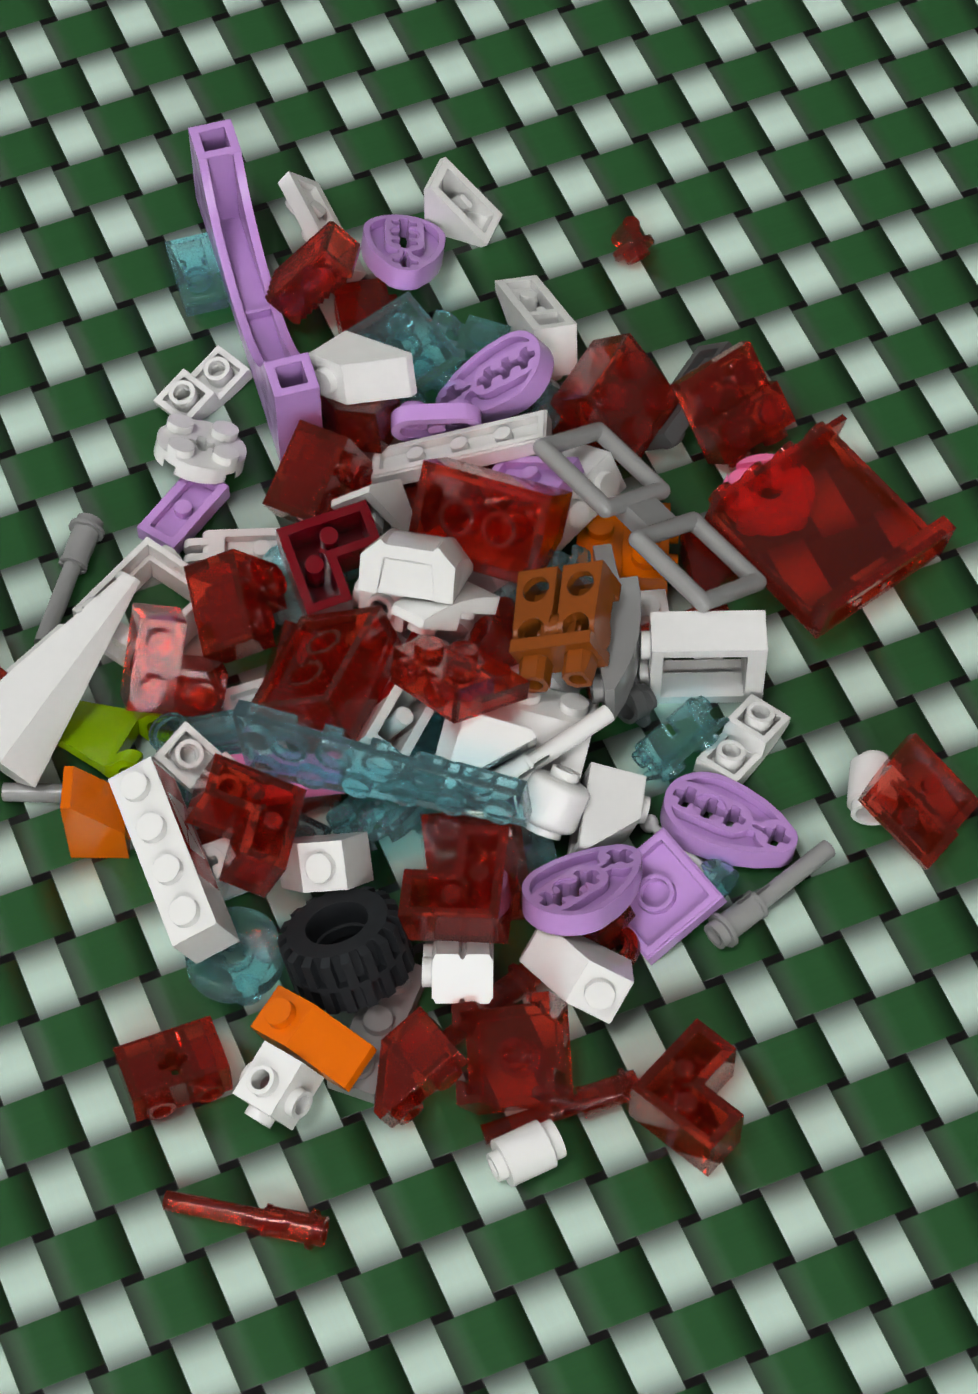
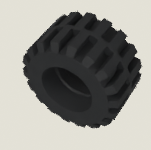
M365 886L360 889L354 887L349 890L325 892V895L310 899L306 902L305 906L297 908L290 914L291 919L283 923L280 929L282 934L278 936L279 952L295 993L314 1003L322 1010H326L328 1014L337 1015L343 1011H347L349 1014L358 1012L361 1008L367 1006L370 1008L379 1004L378 1001L383 998H389L397 992L396 987L406 983L409 979L408 973L413 971L415 965L413 959L415 953L396 901L390 899L389 894L383 890L375 891L374 887Z

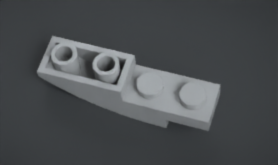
M603 544L593 546V561L604 560L622 586L619 601L613 602L610 619L611 640L609 647L606 649L610 653L609 665L596 669L593 684L590 686L592 702H601V706L606 705L612 712L614 719H616L630 694L639 666L641 592L638 576L619 578L612 545ZM585 576L586 584L594 582L593 577Z

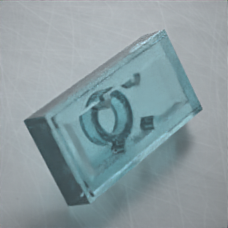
M208 233L166 241V253L186 317L228 308V295Z

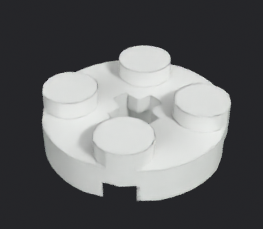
M175 413L169 415L167 423L158 430L154 446V456L161 466H163L164 459L175 466L173 474L182 479L202 484L225 483L226 475L235 472L236 478L242 473L247 450L244 442L238 437V427L228 421L211 423L192 419L185 414Z

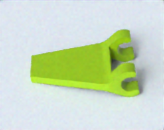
M79 701L57 745L100 771L106 777L111 778L142 761L143 753L130 749L139 734L149 742L157 745H163L173 733L172 728L163 727L159 724H165L171 714V708L162 704H155L142 710H131Z

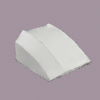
M392 528L366 547L360 554L358 591L378 592L453 605L470 577L474 565L454 537L427 535Z

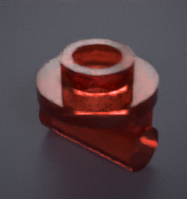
M627 216L611 236L613 245L618 247L613 253L615 261L619 262L625 259L627 265L637 263L649 256L651 253L649 247L655 242L650 234L642 236L639 229L640 222L634 216Z

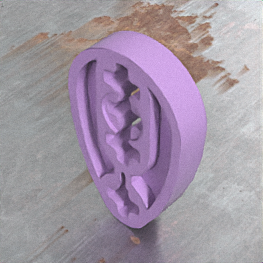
M397 214L381 215L369 219L364 224L361 242L362 257L373 274L388 286L399 290H416L429 283L438 274L442 266L446 236L440 227L418 217ZM400 237L406 238V248L401 247Z
M513 331L507 333L485 346L465 362L439 391L435 403H447L454 399L468 400L481 409L482 424L510 418L528 409L543 394L552 377L554 368L553 355L550 349L530 332Z
M692 772L674 780L665 792L660 811V823L684 851L710 861L754 869L781 868L792 861L798 842L797 831L779 810L750 788L721 774ZM684 802L689 803L687 807L681 806ZM706 812L712 813L709 819L702 816ZM728 821L734 823L732 827L726 826ZM772 841L778 842L777 846L770 845Z
M615 844L570 853L542 865L529 873L522 884V912L525 919L533 927L543 932L560 936L586 935L603 929L617 919L631 905L639 892L642 879V854L633 846Z

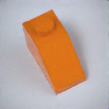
M64 766L60 811L70 857L129 858L131 838L109 782L75 766Z
M278 985L250 1026L265 1041L303 1062L323 1076L324 1079L347 1092L351 1090L377 1051L373 1045L317 1005Z

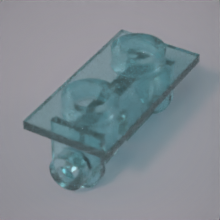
M699 696L696 699L691 697L666 718L676 734L672 736L664 724H659L635 744L636 751L632 753V758L639 767H647L649 769L643 774L647 776L646 781L661 779L663 782H666L685 769L686 764L684 760L694 751L699 753L706 750L719 739L720 736L717 731L730 721L729 718L713 719L709 714L712 711L710 702L703 696Z

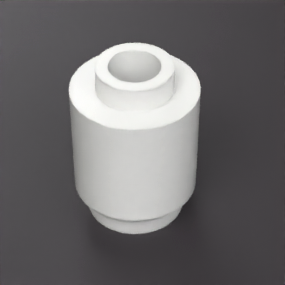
M868 750L850 761L847 807L851 811L852 819L860 824H884L895 810L898 764L882 751Z
M535 1119L490 1141L492 1151L486 1154V1159L492 1174L498 1182L506 1180L511 1187H515L557 1167L558 1160L566 1157L567 1151L560 1132L553 1121L547 1119L540 1123Z

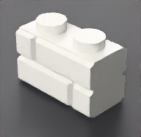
M438 928L436 933H434L433 944H423L422 987H432V999H434L435 1004H459L460 999H464L466 1004L490 1003L491 999H493L494 933L491 932V929L468 928L466 933H462L460 928Z

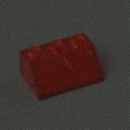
M448 457L423 460L408 532L454 537L474 565V572L517 584L519 571L547 567L563 538L573 492Z
M380 605L301 616L247 708L249 716L312 750L331 747L344 748L354 745L405 651L383 607Z

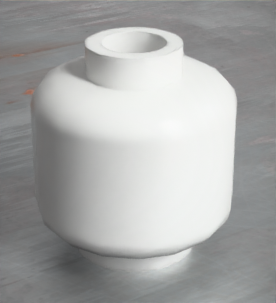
M553 764L550 771H534L528 779L518 804V812L525 819L523 826L537 835L557 841L561 839L562 835H570L576 832L590 799L589 791L578 782L580 773L559 764Z

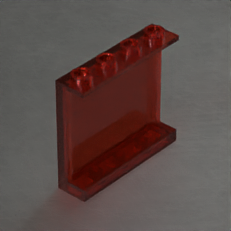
M843 414L827 424L823 421L817 423L808 431L804 439L798 443L787 442L775 453L771 460L764 464L761 461L754 463L744 472L741 479L733 484L724 482L718 486L708 499L710 507L704 517L708 523L766 577V588L816 639L941 555L956 529L944 515L927 525L839 437L847 420Z

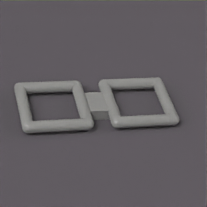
M591 423L535 441L533 445L534 453L600 517L609 518L616 516L632 532L628 538L630 546L698 611H709L759 592L766 587V577L699 513L692 511L675 516L660 502L670 495V486L604 423ZM597 442L606 451L611 452L613 458L643 487L608 498L561 452ZM691 531L740 579L705 591L656 543Z

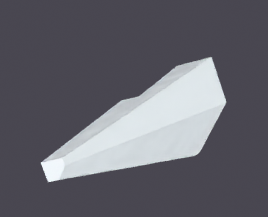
M119 571L114 576L116 580L99 595L89 597L81 604L82 609L65 624H58L5 670L7 674L0 680V771L17 783L36 788L141 582L137 578L126 572Z

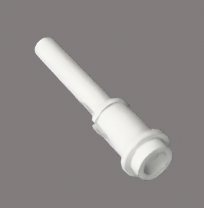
M602 705L527 755L520 751L515 757L490 773L486 774L482 771L478 774L479 780L472 784L476 795L487 808L493 805L501 807L504 805V798L526 785L534 771L540 770L615 721L612 712L606 705Z

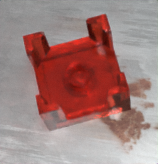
M549 991L526 994V1000L530 1002L526 1004L487 1008L476 1001L451 1004L453 1029L466 1036L469 1084L462 1080L456 1081L457 1106L476 1115L574 1103L567 1002Z

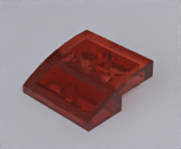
M916 733L908 735L880 767L858 799L924 870L929 869L959 835L956 830L978 806V798Z

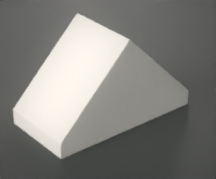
M446 157L441 158L424 188V220L440 227L448 238L481 248L487 246L503 214Z
M401 478L372 484L331 501V508L335 510L366 499L380 537L392 528H397L400 531L420 533Z
M465 710L446 774V786L450 793L477 779L478 774L482 771L488 773L515 757L520 751L526 752L535 747L537 736L533 729Z

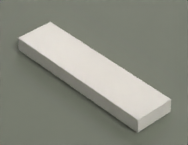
M540 410L373 449L372 483L377 484L401 478L404 485L536 455L533 451V445L536 440L552 435V420L548 410Z

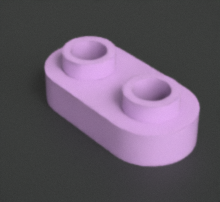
M454 399L447 403L429 404L421 401H407L391 413V434L394 438L405 442L482 424L481 409L465 399Z

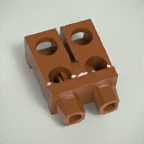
M604 560L563 565V571L558 566L518 572L513 639L510 641L509 653L519 664V681L528 692H547L551 686L552 673L562 672V678L568 686L575 688L592 686L596 669L609 665L610 653L606 649L609 647L611 640L610 619L613 602L619 601L622 585ZM591 576L594 582L584 584L580 577ZM547 582L549 583V589L540 590L536 583Z

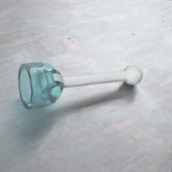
M648 814L643 825L640 824L641 829L646 833L655 834L662 828L659 826L658 818L653 814ZM686 852L724 898L733 890L738 881L739 872L731 865L715 858L703 862L694 854Z

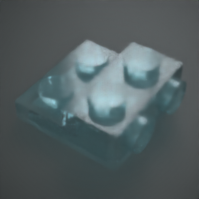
M409 291L347 330L412 353L417 394L408 398L378 401L390 416L392 411L400 407L404 402L421 401L425 403L427 400L425 394L432 389L438 395L439 391L448 383L449 379L465 360V357Z

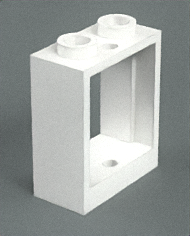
M146 537L72 611L73 616L82 609L81 604L89 597H96L116 580L114 576L119 571L126 572L141 581L136 592L153 576L190 601L151 642L121 621L104 654L148 684L221 611L218 583L208 571L202 568L195 569L183 561L181 556L168 545L161 546L149 537Z
M766 611L650 612L649 631H640L639 683H645L651 688L657 699V704L744 702L751 694L762 699L768 657ZM741 657V659L664 660V658Z

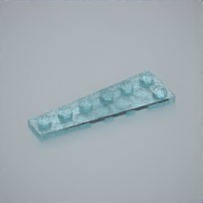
M238 700L232 713L246 768L253 776L262 780H279L301 784L306 788L315 790L321 788L348 793L356 798L370 797L386 800L404 807L418 806L434 809L452 816L466 815L482 818L500 825L514 824L527 827L532 807L528 783L525 780L466 763L453 762L444 757L423 751L417 752L414 757L407 756L391 746V742L373 737L370 745L345 738L343 728L325 724L323 731L297 724V715L244 700Z

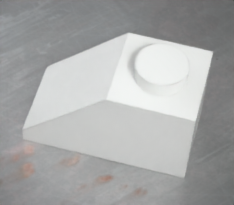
M347 330L309 352L320 387V395L345 405L408 398L417 394L413 358L410 352Z
M591 762L580 779V784L589 791L590 799L578 829L570 834L567 855L593 847L621 844L629 838L637 824L643 825L647 819L651 798L644 795L647 776Z
M368 831L276 839L278 864L281 869V887L283 889L301 893L349 890L374 880Z
M536 928L519 958L520 963L564 1002L608 1024L613 1020L634 984L632 961L582 935L560 936L546 933Z

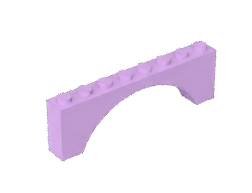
M227 119L188 128L196 200L280 464L325 454L320 387L309 353L300 354L290 336L274 291L252 207L242 151L232 121Z

